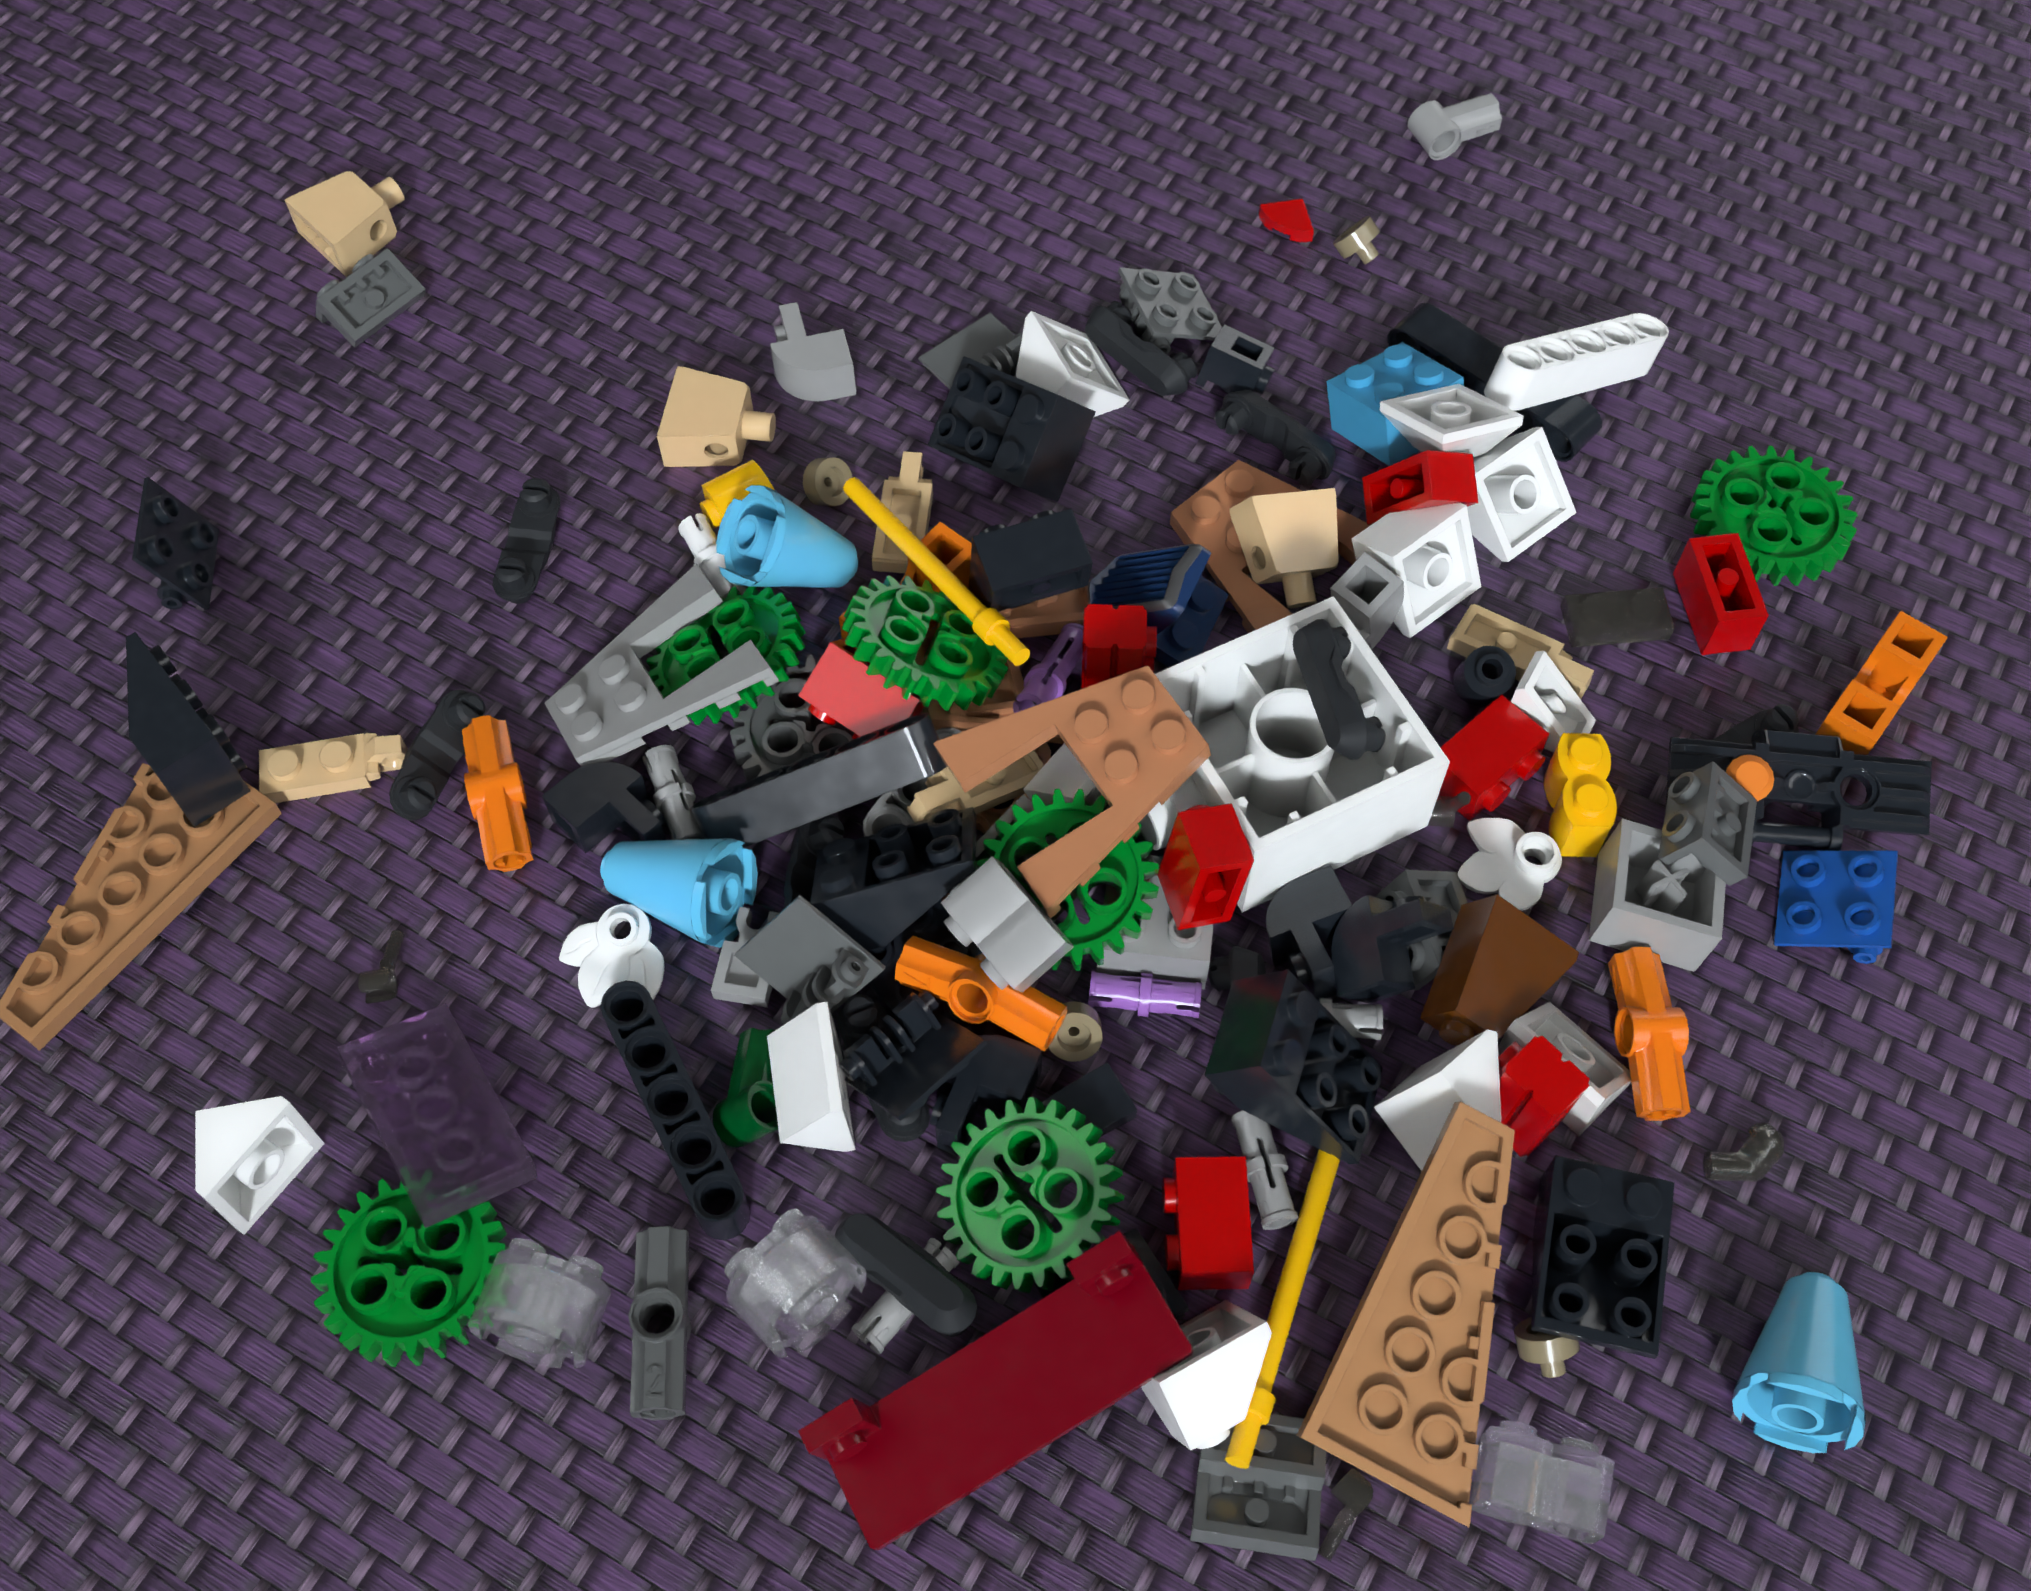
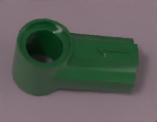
M750 1028L739 1036L728 1096L721 1100L713 1111V1125L716 1133L728 1146L735 1148L744 1147L778 1130L767 1036L775 1031L773 1029L760 1030Z

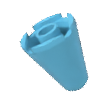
M751 485L744 489L750 493L742 501L734 498L728 505L720 523L716 541V553L724 555L726 569L719 567L721 574L730 583L744 587L840 588L855 575L858 568V557L854 544L775 490L762 485Z
M732 838L621 841L605 854L600 867L601 877L609 893L636 906L698 942L717 948L722 947L724 940L733 941L738 936L739 931L736 918L739 906L743 907V904L753 906L758 877L756 857L753 851L743 848L744 842Z
M1806 1272L1786 1281L1734 1388L1732 1398L1735 1416L1741 1421L1742 1414L1744 1413L1755 1422L1753 1433L1764 1440L1782 1447L1809 1453H1827L1828 1443L1846 1440L1844 1450L1855 1447L1864 1436L1866 1422L1848 1295L1831 1277L1818 1272Z

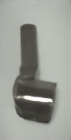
M1461 792L1454 797L1438 795L1428 826L1453 828L1455 813L1458 809L1470 803V794L1468 792Z
M393 930L391 932L383 958L380 960L379 969L359 973V990L362 993H366L365 1001L367 1004L389 1001L398 994L395 968L405 936L401 931Z
M1354 1468L1331 1490V1493L1345 1507L1336 1516L1317 1553L1330 1562L1349 1526H1352L1354 1520L1366 1509L1373 1498L1372 1485Z

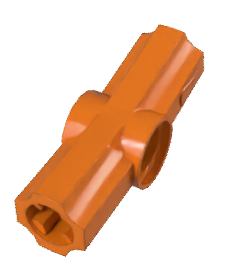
M491 715L476 717L472 719L467 727L462 729L465 759L468 766V773H464V782L473 818L477 819L485 863L488 870L508 872L521 869L526 863L534 859L529 828L524 814V809L528 808L526 793L519 765L514 761L509 729L506 720H498Z
M912 936L904 944L895 970V980H898L901 985L920 992L927 990L933 997L947 1001L954 1014L963 1021L971 1024H980L989 1020L1044 1052L1050 1046L1067 1015L1068 1009L1066 1005L1032 986L1023 993L1013 989L1010 985L1001 990L980 966V963L986 959L983 953L974 958L916 936Z
M1631 947L1627 951L1614 954L1608 962L1619 1009L1614 1024L1615 1043L1620 1055L1628 1057L1636 1117L1644 1118L1645 1121H1665L1684 1117L1691 1112L1682 1059L1689 1040L1688 1021L1681 1008L1672 1007L1660 955L1653 953L1651 947Z

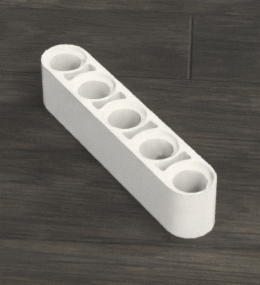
M1634 313L1509 344L1503 348L1484 389L1485 397L1515 411L1645 376L1648 374L1662 348L1669 330L1662 321L1653 316Z

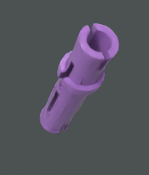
M1068 623L1063 626L1059 636L1047 651L1041 663L1033 666L1025 676L1024 689L1016 697L1015 700L1017 701L1013 703L1014 713L1061 697L1064 694L1066 679L1082 655V625Z

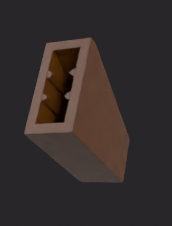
M1498 894L1463 904L1459 910L1454 930L1451 932L1420 1019L1438 1030L1439 1036L1454 1046L1462 1044L1487 1029L1496 1031L1499 1039L1512 1022L1521 1017L1577 961L1579 952Z

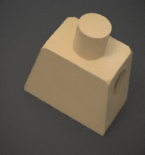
M346 171L285 199V202L298 233L347 277L353 273L352 269L359 260L368 254L375 255L395 238L397 229L390 209L404 201L405 198L402 190L391 177H387L370 188L354 172Z
M677 366L657 433L663 464L666 467L736 466L742 462L747 439L773 441L776 417L774 413L753 410L750 388L745 382Z
M1335 488L1251 496L1230 508V516L1253 581L1257 584L1282 582L1287 608H1299L1315 604L1317 600L1312 578L1335 569L1339 562Z

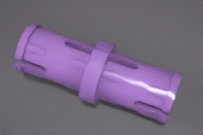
M1092 971L1088 1005L1091 1007H1110L1138 1011L1137 1016L1148 1017L1149 1012L1199 1018L1202 983L1153 979V973L1141 972V977Z

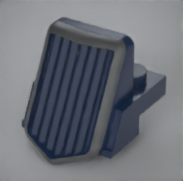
M1188 544L1120 555L1100 571L1087 586L1088 604L1112 605L1114 609H1117L1119 605L1144 606L1145 610H1147V626H1157L1156 658L1154 659L1168 668L1201 654L1229 594L1201 576L1210 558L1211 551L1200 544Z

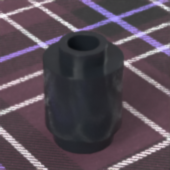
M1483 646L1477 648L1457 666L1454 672L1453 684L1456 693L1463 701L1471 705L1484 706L1492 703L1513 685L1516 677L1514 661L1506 651L1499 647ZM1482 670L1487 673L1490 679L1484 676Z

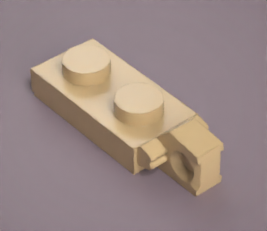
M903 451L900 476H889L888 480L884 479L881 502L921 540L928 533L933 500L932 480L923 479V454ZM877 526L872 554L873 571L906 573L908 565L907 555Z
M1476 604L1470 605L1451 635L1447 649L1464 657H1467L1474 650L1483 646L1499 647L1506 651L1513 659L1516 668L1515 680L1519 682L1535 652L1545 651L1580 699H1582L1590 685L1594 674L1593 669L1572 661L1573 657L1563 651L1564 643Z
M362 733L259 750V792L274 803L370 788L371 781L381 778V772L401 769L408 748L401 735L377 736L376 733Z
M1035 750L966 793L948 767L927 779L925 782L927 789L915 793V799L911 805L907 806L906 810L915 823L927 820L933 814L945 809H956L959 811L974 807L975 813L978 814L1025 794L1023 789L1041 770L1044 764Z

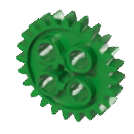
M1749 446L1744 457L1734 450L1730 451L1726 462L1717 458L1711 470L1704 471L1691 500L1695 504L1691 510L1690 517L1698 520L1693 532L1694 534L1707 536L1738 533L1756 582L1762 574L1769 575L1773 586H1778L1785 575L1794 586L1799 585L1804 574L1812 581H1816L1822 570L1830 573L1837 561H1842L1851 545L1850 542L1857 531L1852 525L1858 516L1857 512L1848 510L1853 497L1838 495L1844 482L1842 480L1828 482L1825 478L1830 468L1825 467L1817 471L1811 468L1813 457L1811 456L1805 458L1800 463L1794 461L1795 455L1792 449H1789L1783 458L1777 456L1773 446H1768L1764 456H1760L1753 446Z
M891 575L886 577L883 584L876 579H871L868 587L863 585L859 587L856 596L853 595L844 614L846 619L842 625V630L848 632L845 644L857 648L853 656L854 660L870 663L866 671L868 675H883L886 678L883 683L885 689L895 685L901 687L903 699H909L913 693L919 695L924 707H928L932 699L937 700L945 711H949L953 701L962 710H967L971 702L982 706L986 697L992 698L1008 671L1009 667L1005 665L1008 658L995 645H987L973 631V623L942 591L939 593L933 591L932 585L928 580H925L922 586L919 587L915 585L909 576L904 577L901 585ZM933 619L937 622V627L924 654V661L922 665H918L915 662V658L928 632L929 623Z
M736 586L732 587L727 598L722 599L723 603L654 648L658 655L647 659L646 662L652 669L648 673L663 697H667L723 659L711 638V634L717 631L729 654L751 640L778 678V682H787L790 678L784 669L799 665L800 661L795 653L805 649V644L800 637L806 634L805 629L800 623L802 620L792 603L788 602L781 592L775 595L770 587L764 588L760 593L756 587H748L743 595H741ZM762 680L738 691L741 695V700L719 709L716 703H713L687 716L691 718L695 725H700L707 715L714 724H718L723 712L729 711L735 719L739 715L740 706L747 704L752 709H755L758 703L757 696L762 693L772 697L775 692L771 686L767 687Z
M1055 789L1053 804L1045 806L1042 799L1037 794L1032 795L1031 812H1025L1016 804L1012 806V816L1015 822L1013 825L1002 820L995 822V830L1001 841L984 839V850L990 856L1002 862L1036 903L1042 907L1022 878L1016 862L1026 854H1037L1048 847L1047 836L1053 835L1059 840L1105 811V798L1101 795L1091 807L1085 805L1084 792L1082 789H1078L1073 802L1065 803L1060 789ZM1140 822L1138 823L1140 828L1126 843L1121 840L1099 863V871L1083 887L1080 884L1076 887L1077 897L1090 921L1087 924L1080 923L1070 894L1059 904L1064 908L1068 916L1057 926L1074 946L1064 956H1070L1076 971L1081 970L1083 955L1089 953L1099 966L1103 965V948L1107 945L1119 955L1124 953L1125 945L1121 937L1122 933L1138 939L1141 935L1142 929L1134 920V917L1150 920L1152 917L1153 909L1141 899L1157 898L1159 886L1144 880L1158 875L1159 865L1154 862L1142 861L1152 853L1153 844L1152 841L1135 843V840L1141 833L1142 825ZM989 859L978 860L977 869ZM1107 884L1114 887L1120 897L1113 904L1104 906L1094 902L1089 896V892L1096 885ZM1062 958L1051 967L1052 970L1058 969Z
M1029 1097L1025 1111H1023L1019 1104L1012 1100H1007L1004 1118L988 1108L985 1110L986 1128L982 1130L971 1123L966 1125L972 1139L968 1146L958 1142L952 1143V1148L960 1156L958 1164L946 1163L941 1166L944 1172L953 1176L952 1184L943 1185L936 1189V1193L950 1199L951 1205L937 1212V1217L955 1224L944 1234L943 1238L945 1241L955 1245L962 1244L955 1256L958 1261L968 1265L974 1262L971 1273L974 1276L986 1280L992 1275V1285L1005 1290L1013 1281L1016 1290L1030 1293L1035 1280L1038 1287L1051 1291L1054 1287L1055 1272L1066 1281L1070 1282L1075 1279L1067 1263L1088 1251L1092 1244L1097 1245L1106 1239L1100 1233L1103 1225H1119L1120 1220L1107 1212L1108 1204L1123 1201L1124 1195L1109 1188V1183L1123 1176V1172L1114 1165L1104 1164L1116 1151L1114 1147L1106 1142L1097 1143L1103 1131L1093 1123L1084 1126L1086 1116L1073 1108L1066 1114V1107L1053 1099L1045 1109L1043 1102L1035 1097ZM1040 1140L1041 1149L1039 1156L1031 1164L1025 1165L1024 1156L1027 1148L1033 1142ZM999 1157H1004L1007 1165L1018 1178L1031 1184L1029 1190L1032 1196L1061 1223L1062 1230L1059 1233H1055L1052 1224L1042 1211L1027 1204L1029 1201L1028 1194L999 1167ZM997 1181L999 1189L997 1197L991 1204L984 1206L983 1196L985 1190L991 1183ZM1076 1182V1198L1070 1205L1062 1208L1060 1205L1062 1190L1069 1183ZM1033 1223L1035 1232L1033 1240L1029 1246L1020 1250L1018 1244L1019 1234L1023 1227Z
M428 1171L421 1185L417 1186L408 1172H404L399 1189L393 1190L384 1179H381L378 1184V1197L372 1200L365 1193L359 1191L356 1196L361 1209L356 1213L341 1208L337 1211L345 1226L341 1231L334 1229H325L322 1234L333 1245L332 1250L314 1253L313 1258L322 1267L326 1268L327 1271L311 1277V1283L319 1291L326 1292L314 1301L315 1307L323 1314H330L323 1322L325 1327L334 1335L341 1333L338 1341L349 1351L360 1345L359 1354L369 1362H372L382 1351L383 1360L390 1367L397 1366L404 1351L416 1366H420L424 1358L425 1348L431 1347L443 1359L447 1354L446 1340L452 1336L458 1342L467 1345L469 1339L464 1327L469 1322L481 1327L488 1325L486 1318L479 1311L483 1304L491 1306L501 1305L502 1300L491 1287L492 1284L509 1282L510 1276L504 1268L496 1264L512 1257L511 1251L506 1244L498 1242L508 1233L500 1221H493L497 1212L489 1201L480 1204L482 1197L474 1186H470L462 1192V1185L455 1176L451 1175L440 1187V1181L433 1171ZM401 1227L399 1236L392 1243L379 1246L382 1236L388 1230ZM450 1232H459V1237L452 1247L446 1250H436L439 1240L444 1235ZM368 1259L379 1260L382 1263L366 1264L361 1267L362 1262ZM417 1260H421L425 1266L416 1265ZM463 1267V1271L459 1275H447L443 1272L459 1270ZM399 1269H408L407 1274L403 1275ZM380 1284H387L385 1294L379 1301L365 1305L366 1296L372 1288ZM437 1289H446L445 1297L438 1306L432 1309H423L425 1298L431 1292Z

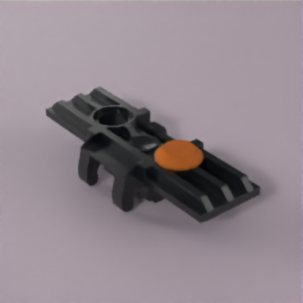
M1756 730L1752 735V744L1678 737L1670 738L1666 805L1669 787L1678 776L1685 772H1693L1713 761L1757 800L1752 845L1754 842L1822 848V851H1840L1843 843V829L1915 836L1929 835L1932 761L1854 754L1853 751H1843L1840 737L1771 730ZM1845 777L1856 778L1865 786L1866 798L1862 805H1851L1841 796L1840 785ZM1771 802L1807 804V810L1821 813V827L1757 820L1764 817V806Z

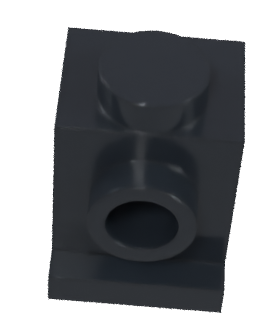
M1224 324L1210 346L1196 384L1204 387L1207 381L1219 385L1227 393L1251 390L1263 394L1275 368L1268 365L1275 348Z

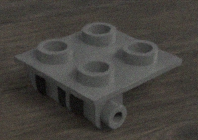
M1122 267L1118 269L1123 280L1120 286L1119 299L1130 310L1131 322L1134 324L1136 332L1142 335L1143 341L1153 343L1165 354H1168L1171 350L1170 344L1174 338L1215 340L1222 326L1193 274Z
M989 313L921 355L919 361L949 390L963 356L1016 377L1023 332L1014 335L996 317Z
M801 895L774 917L734 955L787 998L781 1015L783 1025L816 1003L828 1002L832 1014L886 968L884 964Z

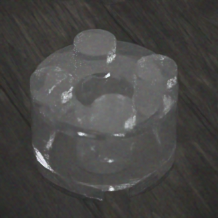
M793 1208L782 1214L767 1236L753 1249L747 1247L737 1252L729 1260L724 1270V1274L730 1279L726 1294L727 1302L773 1354L779 1358L788 1357L784 1348L794 1345L801 1353L816 1345L832 1332L852 1309V1306L845 1299L853 1286L862 1292L867 1279L866 1269L816 1217L804 1216L798 1208Z
M513 1238L508 1249L500 1251L496 1255L468 1323L469 1330L480 1340H482L485 1330H488L500 1337L495 1349L526 1362L561 1369L564 1358H574V1369L583 1367L611 1296L610 1288L601 1280L604 1271L603 1266L592 1259L582 1256H571L566 1261L545 1254V1248L536 1242L524 1238Z

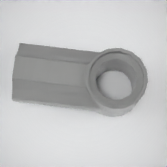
M1492 93L1444 108L1438 101L1433 100L1421 104L1414 110L1408 120V128L1431 159L1442 160L1453 154L1463 141L1499 130L1502 116L1499 110V102Z

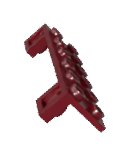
M1118 1231L1067 1263L1075 1278L1074 1280L878 1402L869 1406L851 1397L798 1430L808 1453L829 1461L870 1548L881 1550L1152 1381L1153 1377L1168 1371L1193 1354L1194 1349L1134 1246L1121 1231Z

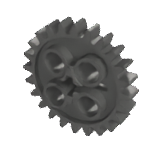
M813 655L807 656L805 667H787L788 672L786 674L790 679L787 682H776L771 685L775 692L772 697L761 693L756 697L758 702L757 708L752 709L747 704L741 706L742 711L739 712L738 717L733 718L735 729L730 730L733 747H735L733 749L737 765H742L746 781L853 740V731L839 722L835 725H830L818 719L809 712L810 703L798 696L816 667ZM794 704H803L799 708H788ZM783 747L793 748L792 750L784 753L776 752L778 749Z

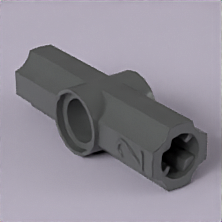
M661 1226L649 1227L645 1231L636 1233L634 1301L630 1306L628 1315L630 1327L633 1330L630 1415L633 1418L654 1421L671 1420L675 1417L686 1415L687 1342L692 1331L691 1321L688 1316L690 1236L687 1230ZM663 1311L675 1314L674 1322L666 1331L658 1334L646 1331L649 1320L655 1314Z

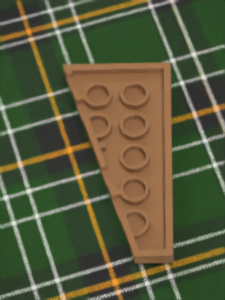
M142 763L133 778L137 785L125 805L114 809L74 876L73 880L77 885L65 905L57 904L47 922L51 928L36 952L27 954L0 999V1019L40 1051L282 814L276 803L245 782L251 792L194 827L150 765Z
M1460 1101L1453 1104L1297 1435L1470 1528L1472 1504L1469 1503L1472 1472L1477 1467L1479 1445L1476 1444L1480 1404L1484 1402L1495 1309V1303H1492L1495 1271L1496 1268L1499 1269L1502 1245H1499L1503 1205L1507 1204L1515 1130Z

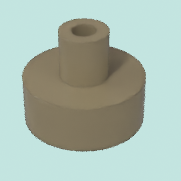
M1370 215L1346 229L1334 240L1333 245L1343 259L1357 253L1365 265L1379 255L1371 241L1379 234L1380 229Z
M839 458L814 459L804 471L803 487L805 494L815 505L839 506L849 498L843 491V487L846 481L852 478V473L848 465Z
M1063 1003L1067 1006L1068 1012L1049 1049L1055 1056L1065 1061L1077 1062L1088 1059L1098 1051L1102 1043L1101 1019L1095 1009L1085 1003Z
M1532 1317L1517 1324L1514 1328V1334L1520 1358L1530 1363L1540 1364L1541 1373L1544 1377L1556 1378L1566 1373L1564 1360L1571 1358L1579 1351V1341L1531 1330Z

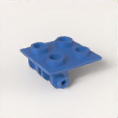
M1783 851L1774 945L1846 947L1853 953V959L1856 962L1863 964L1874 963L1877 960V956L1883 952V948H1892L1898 851Z

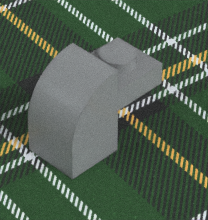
M798 303L779 305L782 325L774 326L776 342L770 343L775 377L780 386L794 397L808 401H827L856 395L853 361L844 330L840 329L806 336Z
M1364 552L1330 588L1331 597L1334 596L1372 650L1387 632L1402 606L1404 581Z

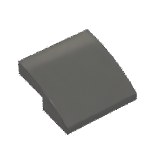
M1271 1414L1269 1423L1261 1425L1252 1459L1247 1469L1237 1468L1225 1461L1235 1426L1230 1428V1434L1224 1441L1213 1447L1199 1450L1190 1541L1311 1561L1316 1560L1319 1550L1321 1493L1325 1481L1326 1451L1297 1435L1304 1420L1303 1418Z

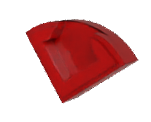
M1303 199L1260 204L1259 218L1267 229L1272 231V228L1281 233L1290 235L1289 240L1295 242H1312L1314 229Z

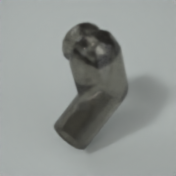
M1760 1122L1748 1128L1751 1136H1747L1746 1142L1738 1152L1706 1151L1703 1157V1172L1706 1180L1755 1182L1763 1179L1783 1156L1784 1138L1782 1134L1771 1124Z

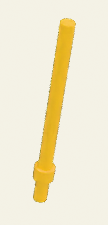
M857 477L846 481L843 487L845 494L973 623V631L987 645H995L1015 666L1025 663L1030 656V650L1010 631L1009 621L997 609L987 608Z
M1320 1149L1267 1318V1323L1272 1332L1246 1418L1235 1425L1225 1456V1461L1237 1468H1249L1261 1425L1269 1423L1276 1400L1271 1391L1340 1159Z

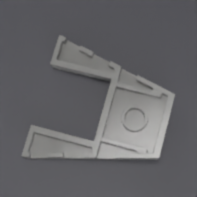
M697 564L688 570L545 702L564 740L581 767L593 763L608 762L646 744L642 736L668 725L672 731L691 723L687 715L708 705L716 703L719 709L741 700L742 698L738 691L762 680L767 687L779 681L753 642L749 640L667 697H663L640 658L674 636L682 628L687 627L723 603Z

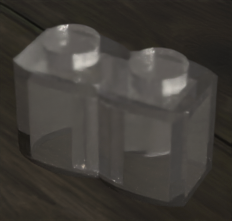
M1503 1420L1500 1421L1499 1427L1490 1426L1481 1435L1470 1504H1472L1473 1511L1492 1518L1531 1526L1545 1533L1573 1541L1594 1544L1605 1537L1615 1461L1598 1454L1599 1447L1591 1442L1577 1438H1562L1560 1444H1555L1537 1437V1429L1531 1425L1518 1421Z

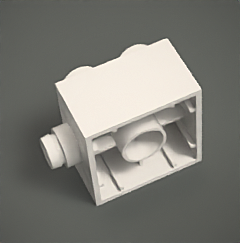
M1334 596L1155 674L1208 743L1211 756L1163 805L1158 802L1140 821L1142 825L1141 833L1146 841H1152L1154 850H1159L1167 847L1178 812L1186 811L1196 805H1209L1212 807L1232 803L1254 857L1253 865L1237 902L1242 913L1273 899L1283 886L1298 877L1330 865L1335 870L1428 826L1450 761ZM1317 619L1326 620L1331 627L1337 628L1341 626L1348 633L1347 637L1351 641V650L1342 664L1345 678L1354 687L1365 718L1376 716L1383 725L1381 728L1386 733L1385 742L1378 752L1367 751L1358 760H1350L1328 746L1293 651L1295 632Z

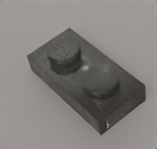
M1663 587L1565 595L1560 606L1571 647L1669 640L1675 629Z

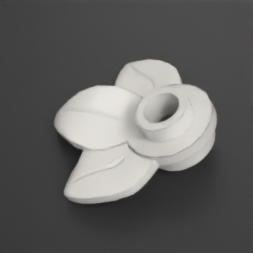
M1481 818L1468 822V833L1479 851L1474 853L1460 867L1457 873L1460 883L1475 893L1486 895L1498 893L1499 896L1520 911L1535 905L1541 898L1544 883L1549 882L1557 875L1562 864V855L1555 840L1542 832L1525 833L1517 824L1509 819ZM1525 857H1536L1542 865L1532 864Z
M618 904L609 908L603 913L598 922L583 924L575 928L563 943L559 960L567 965L580 967L578 987L585 1003L591 1008L600 1006L602 996L607 989L618 982L636 981L648 990L652 999L656 997L660 990L665 968L664 957L658 948L650 942L652 926L648 916L634 905ZM623 921L630 922V934L624 939H616L614 934L616 926Z

